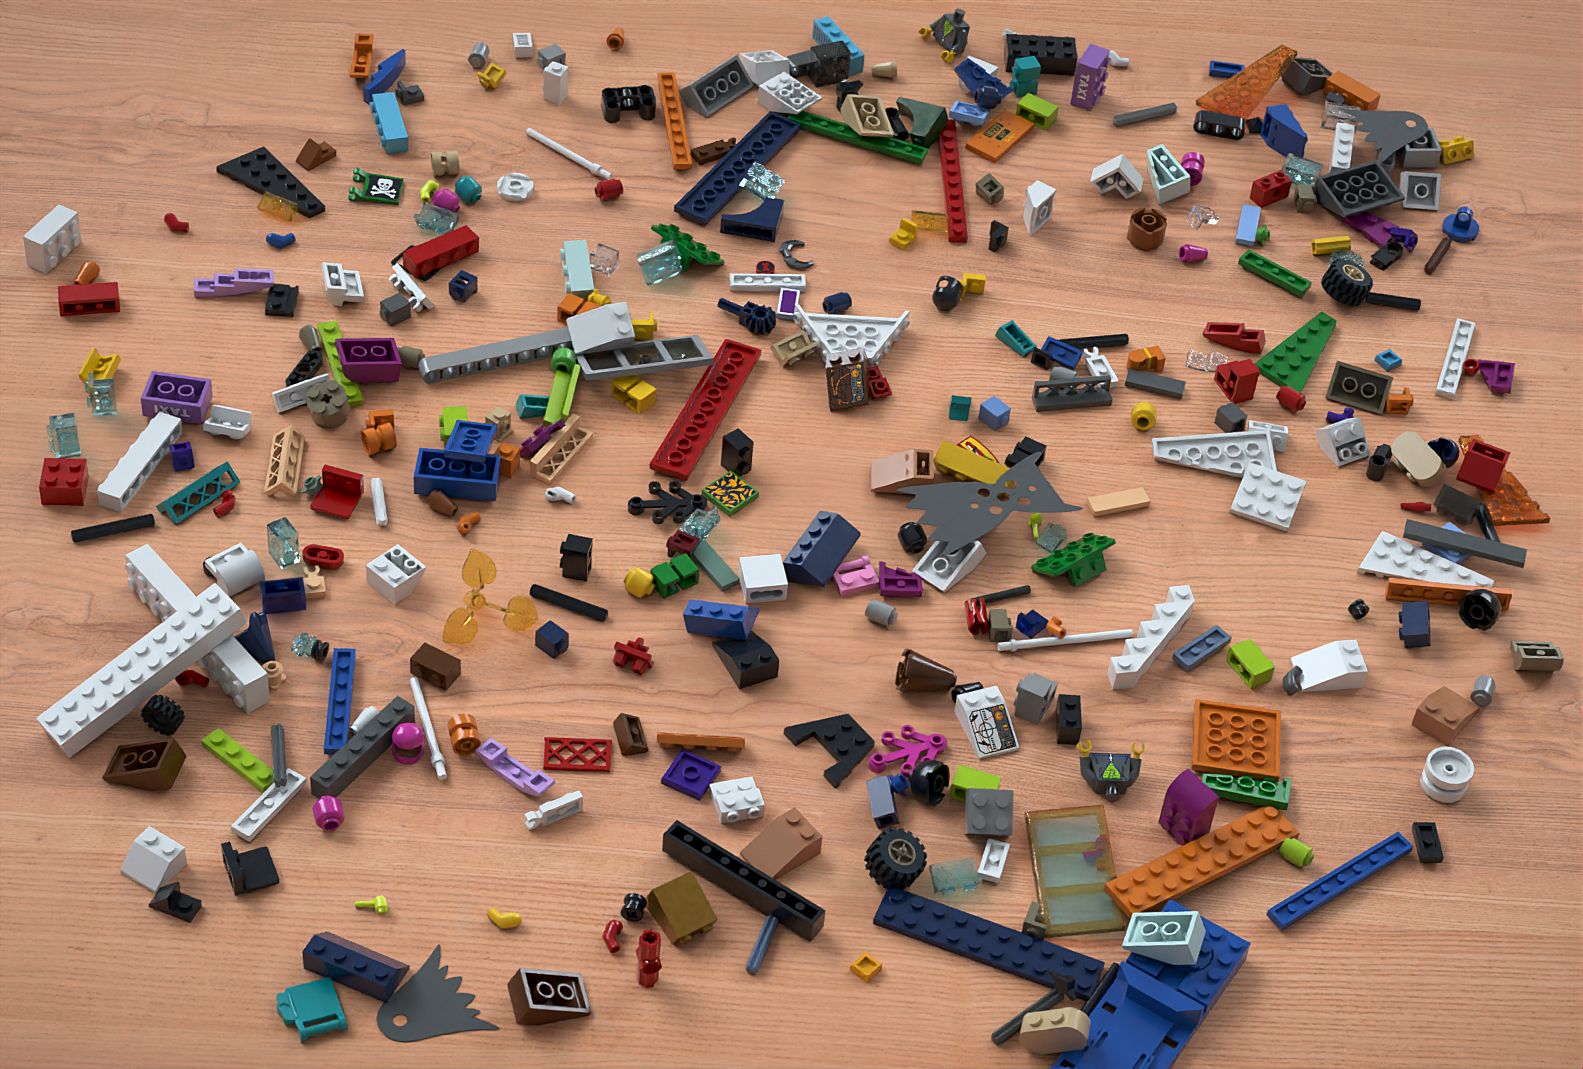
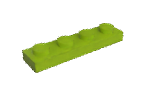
M219 728L201 740L204 748L260 792L264 793L274 783L273 770Z

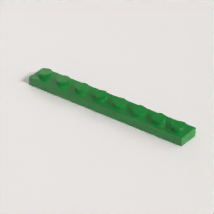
M805 111L798 114H790L788 119L801 124L802 129L922 165L928 154V148L891 137L861 136L848 124Z

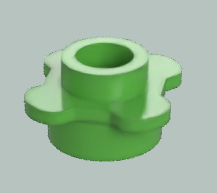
M1264 224L1263 228H1257L1256 241L1261 242V245L1265 246V242L1270 239V230H1267L1266 224Z

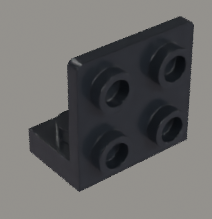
M230 841L221 844L223 863L235 896L280 883L267 846L238 854L237 849H232Z

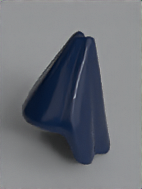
M253 612L250 614L249 627L234 638L254 659L265 664L269 661H276L266 613L261 612L257 614Z

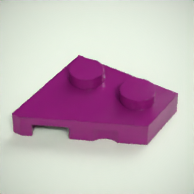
M879 561L880 596L922 597L921 576L908 573L898 567L896 570L886 567L885 562Z

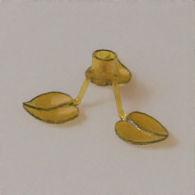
M471 549L463 565V581L468 586L473 587V589L464 596L467 610L458 608L449 615L443 631L444 643L465 644L472 641L478 632V623L472 618L474 616L473 609L479 610L484 606L506 612L503 619L504 625L514 631L529 629L538 620V614L533 602L525 596L513 597L508 603V609L486 602L485 596L479 593V591L484 588V584H490L495 580L497 571L493 560L482 551Z

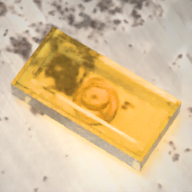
M265 191L257 208L260 211L291 222L299 205Z
M912 210L911 222L917 224L919 230L947 232L949 214Z

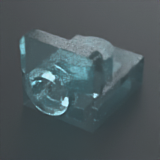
M1049 522L1035 542L1038 546L1052 554L1063 541L1067 542L1066 529L1059 524L1055 526Z

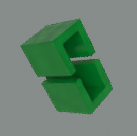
M687 554L673 558L669 564L665 562L656 565L650 571V574L654 577V588L663 599L679 592V588L675 583L682 590L699 583V568Z

